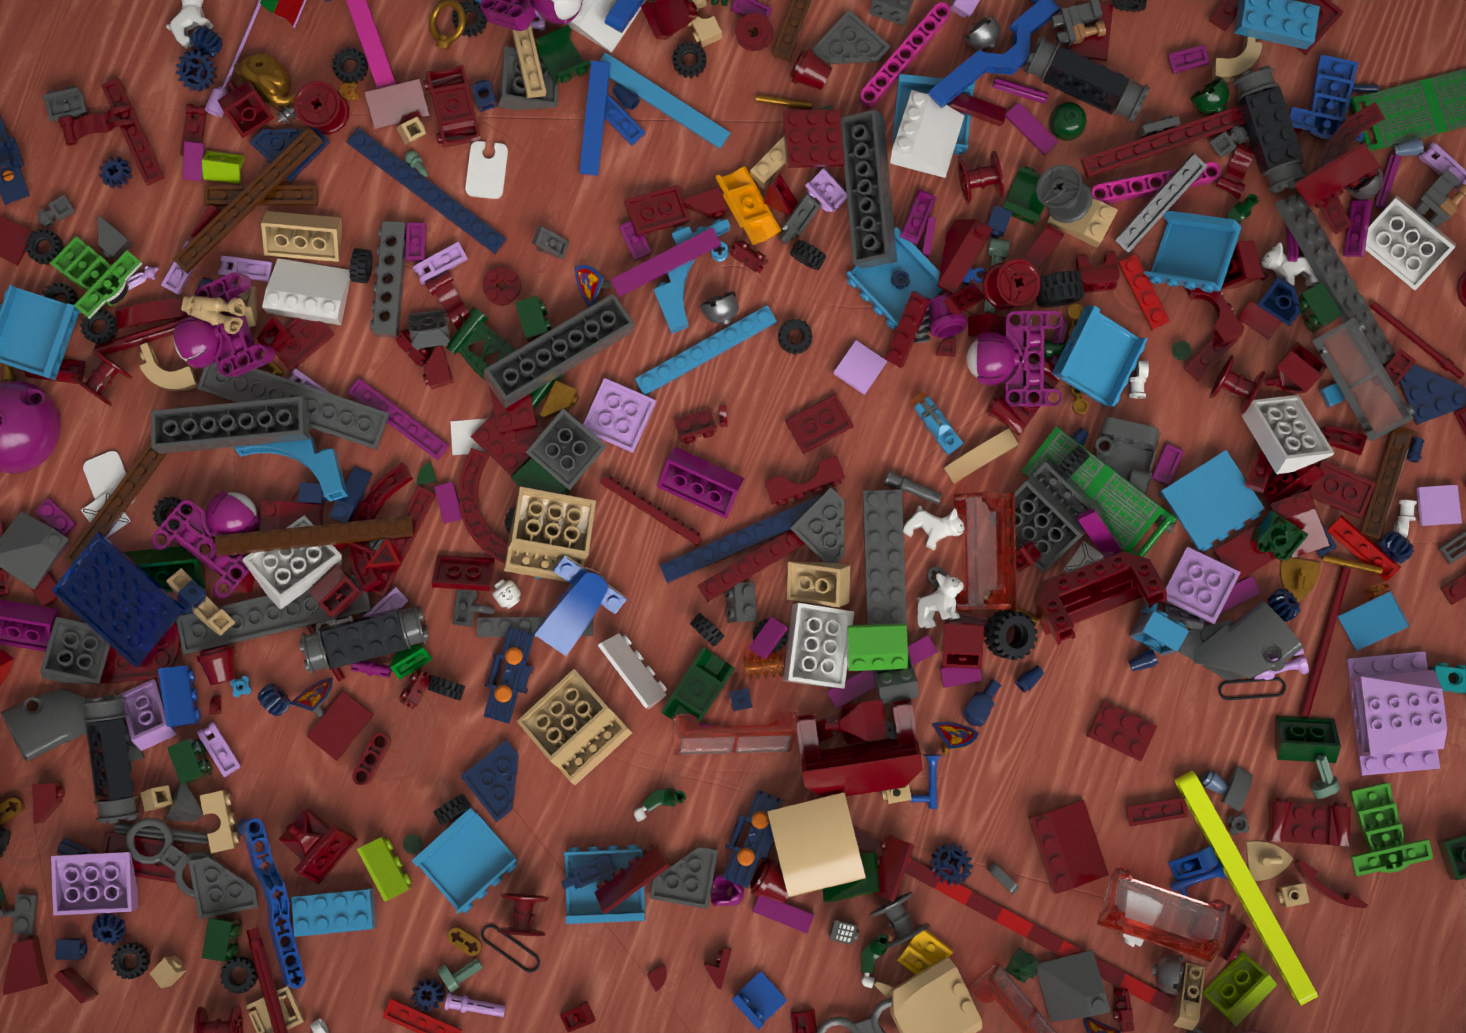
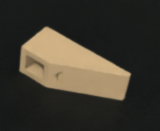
M1185 963L1181 987L1175 1006L1173 1026L1193 1030L1199 1023L1205 967Z

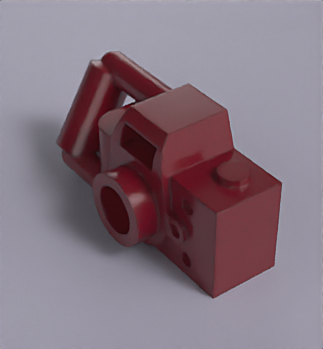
M1115 988L1113 994L1116 1008L1112 1009L1114 1021L1118 1020L1120 1031H1135L1129 991L1127 988ZM1119 996H1124L1125 999L1119 1000Z

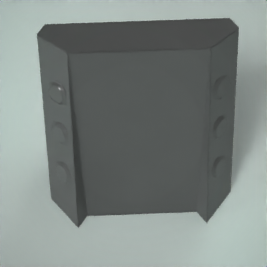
M445 309L410 313L408 315L411 345L419 351L420 348L441 345L446 347L450 337Z

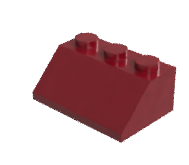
M891 835L888 836V839L884 838L881 849H883L882 856L877 857L880 892H875L874 894L894 902L914 847L912 843Z

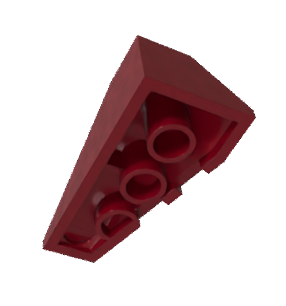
M955 219L946 234L937 287L951 295L956 293L988 240L993 228L977 219Z

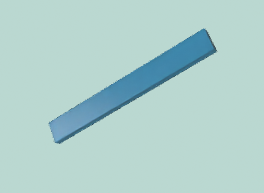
M606 52L601 58L600 62L611 63L609 79L635 92L640 99L716 148H722L730 136L729 131Z

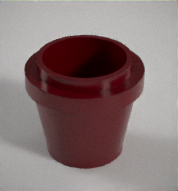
M810 48L807 50L803 49L790 73L791 82L821 90L832 71V67L813 53L814 50Z
M230 644L217 648L205 649L199 652L200 655L196 656L210 685L236 679V649L234 646L231 647Z
M771 859L763 861L750 882L751 894L782 904L788 898L782 870Z

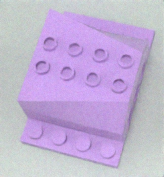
M1426 652L1346 659L1360 776L1440 769L1438 749H1444L1447 721L1443 690L1434 670L1428 671Z

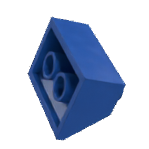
M191 666L158 669L166 726L183 727L199 724V719H201L202 715L200 708L197 707L196 700H198L199 695L197 688H194V681L196 680L194 669Z

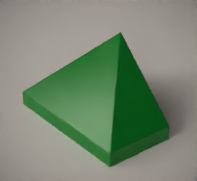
M411 645V649L397 651L389 666L400 680L433 659L423 645Z

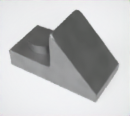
M538 226L531 244L537 247V251L564 259L570 241L544 227Z

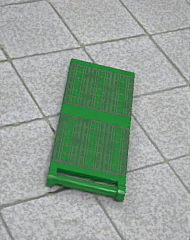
M1466 69L1350 98L1349 106H1352L1354 114L1361 110L1359 103L1364 102V106L1367 107L1376 102L1385 120L1371 127L1376 144H1371L1367 130L1364 133L1362 142L1373 152L1397 145L1414 137L1425 138L1466 127Z
M1055 427L1022 469V473L1030 478L1049 458L1059 466L1077 446L1083 448L1090 457L1070 478L1105 512L1101 518L1121 545V549L1124 552L1144 557L1168 526L1174 523L1177 518L1059 427ZM1163 515L1165 519L1138 552L1132 550L1157 518Z

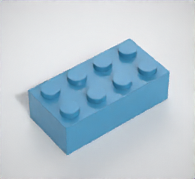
M1239 0L1234 34L1307 49L1315 41L1320 6L1294 0Z
M1158 610L1157 612L1152 611L1140 616L1129 636L1157 653L1167 655L1178 652L1189 631L1185 629L1186 625L1177 620L1174 622L1169 620L1166 613Z
M374 888L291 897L294 937L368 930L377 927Z

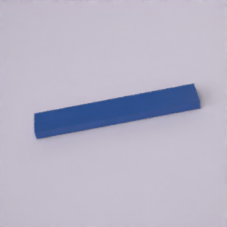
M591 61L579 171L583 175L599 176L610 62Z

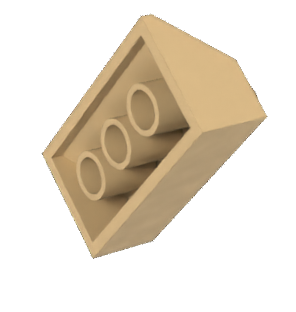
M266 211L261 222L264 255L339 262L343 235L341 217Z

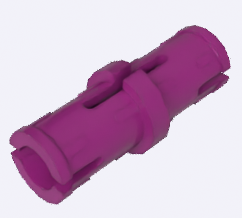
M360 661L351 664V671L366 673L368 676L378 675L390 678L392 672L390 666L378 664L375 661Z

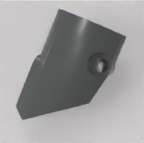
M1104 417L1099 439L1095 444L1097 449L1096 457L1147 495L1152 477L1151 469L1161 433L1158 428ZM1109 443L1110 447L1108 450H1100L1102 444Z
M1262 600L1232 626H1224L1194 651V664L1223 669L1251 679L1268 670L1275 672L1282 670L1285 666V661L1299 652L1303 645L1279 615Z
M59 689L30 697L0 712L26 762L87 733L86 722H84L86 711L85 706H82L85 697ZM27 702H35L37 705L36 711H28L26 708Z

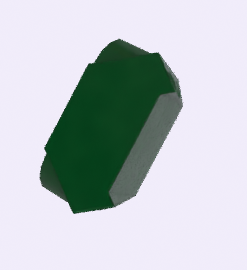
M1269 511V514L1256 530H1253L1251 539L1257 543L1258 550L1262 552L1271 551L1275 558L1287 561L1308 537V534L1274 511Z

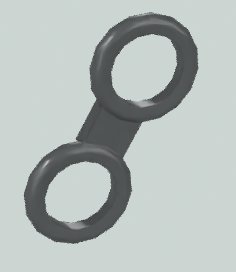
M144 818L137 821L130 827L126 835L127 850L131 852V856L136 861L143 864L162 862L175 871L177 887L190 897H195L194 889L189 887L183 879V870L185 865L189 863L188 861L209 856L219 863L213 855L207 852L194 851L186 854L174 846L170 827L164 821L157 818ZM154 826L163 832L165 845L159 854L145 856L136 849L134 837L140 828Z
M886 998L879 1002L873 1009L871 1017L856 1022L841 1016L830 1017L822 1022L817 1029V1033H825L828 1028L835 1025L845 1026L852 1033H887L880 1026L879 1015L884 1009L892 1006V998Z

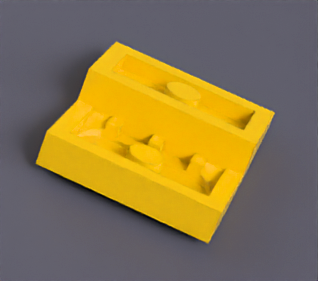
M926 929L912 938L897 961L916 975L941 959L950 957L953 949Z

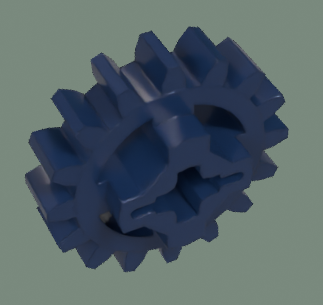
M196 50L185 52V57L178 58L181 63L176 64L180 68V71H177L176 74L181 75L178 81H184L183 87L190 86V91L196 89L199 92L203 91V89H209V85L215 83L212 78L217 77L214 74L217 67L212 66L215 60H209L210 54L203 56L204 52L202 50L198 52ZM201 67V68L198 69V71L196 72L197 74H192V73L195 72V70H197V68Z
M945 843L942 847L938 846L936 851L932 853L931 856L933 858L929 863L934 866L930 870L936 871L934 877H940V883L947 881V885L950 886L954 882L955 886H958L960 881L964 883L971 875L970 870L973 868V865L969 864L972 858L966 857L968 851L962 852L961 845L955 848V843H952L950 847Z

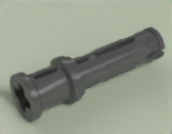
M891 469L883 484L884 486L889 485L902 490V492H909L938 505L942 493L912 482L908 476H900L893 473Z

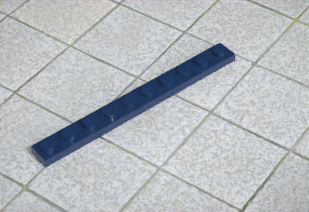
M357 128L348 139L347 144L493 254L496 255L507 241L504 236L361 129Z
M821 495L661 564L660 568L667 584L791 530L789 527Z

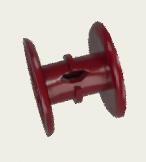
M311 81L304 84L294 98V110L299 120L310 128H316L323 135L339 132L347 123L349 105L346 98L337 92L332 85L324 81Z
M995 150L990 155L991 166L980 168L979 165L976 169L967 170L965 161L960 157L958 158L960 185L966 204L971 202V189L980 187L985 189V186L994 185L998 196H1004L1002 169Z
M1012 259L1006 263H997L991 266L985 273L982 281V289L986 300L993 307L1001 310L1032 303L1038 296L1041 288V279L1037 268L1031 262L1024 259Z
M93 349V353L102 360L98 368L91 371L93 374L87 382L76 376L71 378L92 395L112 406V402L102 395L109 385H113L112 381L118 373L129 379L133 377L111 359ZM111 375L110 380L103 386V380Z
M1231 355L1219 373L1209 398H1214L1220 389L1223 388L1231 392L1230 395L1232 396L1235 394L1244 398L1240 408L1241 413L1244 414L1254 400L1266 372L1261 371L1254 381L1243 377V373L1239 375L1231 371L1234 362V356Z
M520 893L500 894L502 898L514 900V911L511 912L513 916L512 927H500L497 932L520 936L546 935L544 931L532 929V919L535 917L533 913L534 902H545L549 897ZM530 909L529 920L527 921L526 914Z
M239 1005L234 1006L229 1020L222 1021L221 1018H217L216 1021H208L205 1008L202 1006L198 1007L194 1019L193 1033H243L241 1008Z

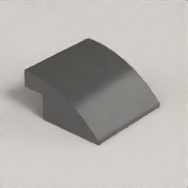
M1050 458L989 518L1019 549L1029 541L1034 543L1042 555L1034 564L1043 573L1086 532L1078 521L1077 515L1092 508H1095L1100 516L1105 513L1070 477L1065 481L1055 471L1058 466Z

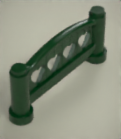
M473 306L469 311V317L449 341L446 348L455 355L457 352L460 353L469 366L485 380L484 369L490 366V363L484 362L485 356L499 351V361L517 349L484 325L488 317ZM484 340L483 354L480 357H477L475 352L469 351L468 347L470 344ZM560 375L530 393L534 410L552 388L555 380L560 381L564 375Z

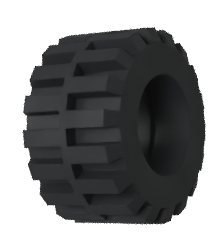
M1061 271L1040 277L1041 288L1036 301L1037 306L1043 308L1058 307L1079 301L1085 296L1080 272Z
M1008 609L995 612L993 614L994 617L988 619L989 624H985L984 627L987 628L986 632H984L986 637L984 642L986 645H989L987 647L988 650L993 652L992 654L1009 660L1025 658V655L1031 653L1030 649L1035 648L1034 641H1037L1038 638L1035 637V634L1038 633L1037 629L1034 628L1036 626L1035 622L1031 621L1032 618L1023 612ZM1013 625L1015 636L1013 641L1008 644L1006 634Z

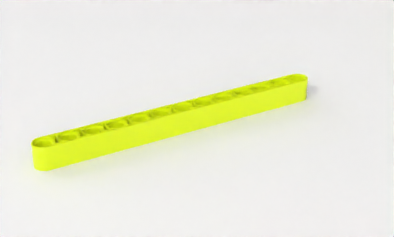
M1192 770L1175 779V783L1181 795L1185 797L1186 804L1207 842L1212 847L1218 862L1220 861L1223 871L1299 1006H1302L1317 998L1316 990L1198 777Z

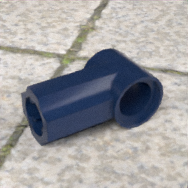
M63 838L57 848V854L76 855L85 854L86 852L89 854L98 853L95 849L87 848L68 838Z

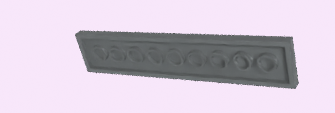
M1298 193L1275 203L1318 280L1324 284L1341 311L1342 315L1340 318L1343 323L1354 317L1356 320L1360 319L1366 328L1363 330V333L1381 364L1390 361L1395 356L1393 347L1384 336V332L1376 322L1374 314L1369 310L1364 297L1359 293L1354 280L1348 274L1344 263L1341 262L1336 253V249L1331 245L1326 232L1320 226L1316 215L1312 212L1305 199ZM1352 323L1347 325V330L1371 370L1374 369L1377 365Z
M216 362L204 368L197 387L198 390L236 403L302 396L309 403L310 428L378 450L390 416L389 413L259 369H254L238 377L223 376L219 373Z
M355 575L349 576L360 587ZM308 589L281 610L268 596L218 607L220 610L223 609L235 621V624L221 636L209 628L194 613L178 616L176 621L183 655H188L205 649L217 648L227 644H235L331 621L334 618L330 617L309 592L310 589ZM364 592L336 619L372 611L369 592Z

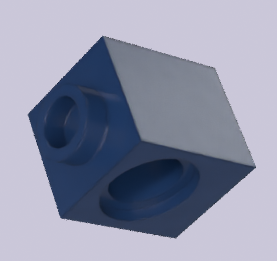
M480 80L475 85H472L480 112L497 107L498 104L490 80ZM482 92H489V95L487 97H480V94Z
M994 206L987 224L993 228L991 236L996 238L1004 236L1012 211Z
M299 483V503L325 505V500L328 499L324 496L320 484Z
M192 579L178 592V600L193 612L206 600L207 592Z
M749 688L730 692L734 712L753 708Z
M56 939V960L85 959L88 952L86 939Z

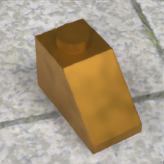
M555 380L540 416L546 420L558 415L562 409L571 410L572 405L576 406L579 399L577 389Z

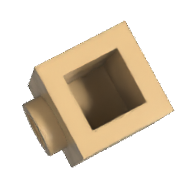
M418 117L396 128L405 145L426 134L425 127Z
M909 784L905 788L882 791L883 801L887 800L888 804L912 800Z
M169 785L141 792L145 812L161 809L173 804Z
M1298 882L1278 886L1279 892H1276L1278 903H1281L1283 907L1310 903L1305 883Z
M174 955L165 957L149 974L160 988L172 986L187 969L183 966L182 960Z

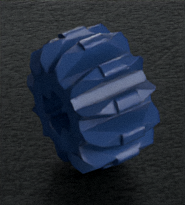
M199 26L192 32L189 38L194 50H202L204 52L203 55L210 54L212 58L222 49L223 39L218 36V33H215L213 29H209L207 26Z
M118 156L116 159L110 157L109 162L103 160L105 166L99 167L102 171L99 177L103 179V183L109 185L112 189L116 186L122 189V183L128 185L127 179L132 178V175L129 174L132 171V168L128 166L129 163L126 160L122 161V158Z
M1390 531L1379 542V548L1395 562L1401 564L1408 560L1414 552L1410 540L1406 539L1399 532Z
M1277 589L1267 599L1268 605L1285 622L1294 619L1301 611L1300 603L1297 602V598L1288 589Z
M273 683L264 686L257 697L264 710H267L273 716L284 714L291 703L284 690Z
M113 913L98 915L91 927L93 938H98V943L103 941L105 945L109 942L112 945L120 942L126 932L125 920L120 919V914L117 916L113 915Z
M428 977L424 978V984L419 980L417 982L418 987L412 988V991L417 994L412 995L411 999L418 1000L414 1003V1006L422 1004L420 1007L421 1011L426 1006L428 1012H431L433 1007L438 1009L440 1007L438 1002L444 1001V998L439 995L445 994V990L439 991L438 988L442 986V983L435 986V978L430 983ZM431 991L432 995H430V997L425 998L424 995L426 994V992Z

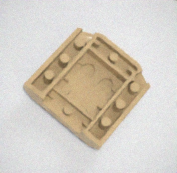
M949 957L941 959L890 990V995H892L890 1013L900 1033H976L982 1029V1019L957 966Z

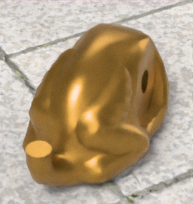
M257 54L247 57L234 65L235 72L243 83L250 80L263 101L269 105L279 107L294 103L296 96L294 93L286 97L290 91L289 73L274 57L268 54Z

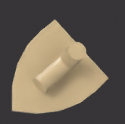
M1260 841L1246 842L1248 867L1255 881L1267 880L1279 875L1294 859L1277 845Z

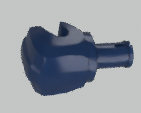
M991 679L983 692L976 691L962 710V716L969 725L982 727L987 721L991 709L995 706L992 698L1002 686L996 680Z

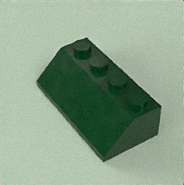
M183 546L168 547L162 550L147 549L123 552L119 567L129 596L141 595L142 590L156 593L174 592L166 581L181 568L200 587L206 588L204 563Z

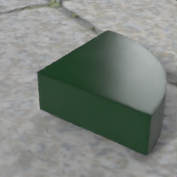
M432 462L424 465L417 476L418 486L437 481Z

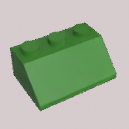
M906 623L847 626V663L849 671L907 669L908 643Z

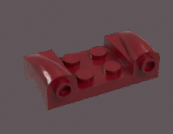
M459 65L446 71H426V80H423L425 91H429V94H431L439 126V133H436L438 145L442 144V147L445 148L480 141V132L464 66Z
M1037 353L1030 354L1029 362L1031 364L1039 363L1040 356ZM1045 358L1044 389H1054L1060 379L1052 374L1055 365ZM1026 370L1023 373V386H1026ZM1005 389L1000 398H994L988 406L991 408L988 415L999 420L1016 435L1020 436L1041 406H1011L1006 401ZM1031 392L1028 396L1029 401L1032 403L1038 402L1040 398L1037 392ZM1010 393L1009 400L1017 403L1020 400L1019 393Z
M1276 798L1275 802L1268 801L1269 830L1267 841L1349 847L1351 807H1347V803L1335 802L1334 806L1288 803L1287 798Z

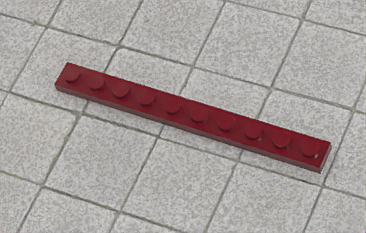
M1237 106L1082 158L1080 161L1088 178L1231 130L1238 125L1243 126L1244 123Z

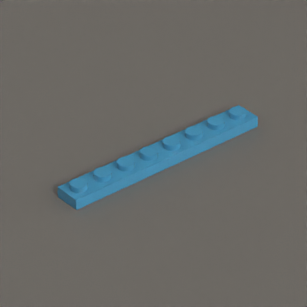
M767 305L635 378V381L643 395L646 396L776 324L777 321Z

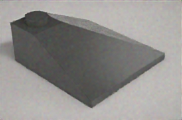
M504 46L497 107L511 110L557 108L559 84L555 85L539 58L546 96L527 98L516 48Z
M562 409L526 453L570 490L607 445L568 410Z
M21 511L0 537V568L35 590L70 545L69 539Z
M56 617L40 669L41 677L65 683L99 685L115 629Z
M1093 949L1035 964L1050 1022L1092 1017L1110 1012Z

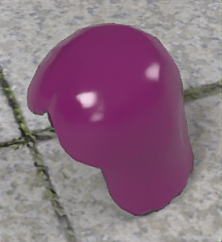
M721 874L716 875L711 889L712 905L736 906L740 904L744 896L743 886L722 878L723 875ZM729 887H732L731 895L729 897L727 895V891Z

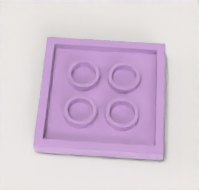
M604 378L583 424L599 439L634 454L657 401Z
M1187 547L1166 587L1167 602L1215 624L1241 572Z

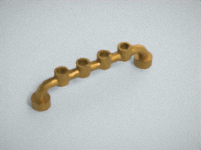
M1072 304L1067 310V315L1070 318L1068 339L1083 311L1082 306L1079 304ZM1072 387L1070 391L1074 397L1072 409L1075 414L1083 415L1088 411L1089 404L1085 399H1082V392L1077 394L1074 392V387Z

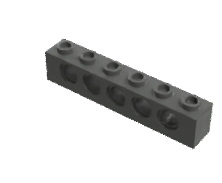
M382 221V227H379L378 236L381 238V243L377 246L379 264L375 266V274L378 275L377 282L374 283L376 301L372 303V312H375L374 320H371L370 328L376 337L396 338L400 330L406 254V223ZM390 239H396V243L393 246L387 245ZM389 257H394V262L387 265L386 260ZM387 276H393V280L390 283H385L384 280ZM386 294H391V300L383 302V297ZM384 313H390L388 320H381Z

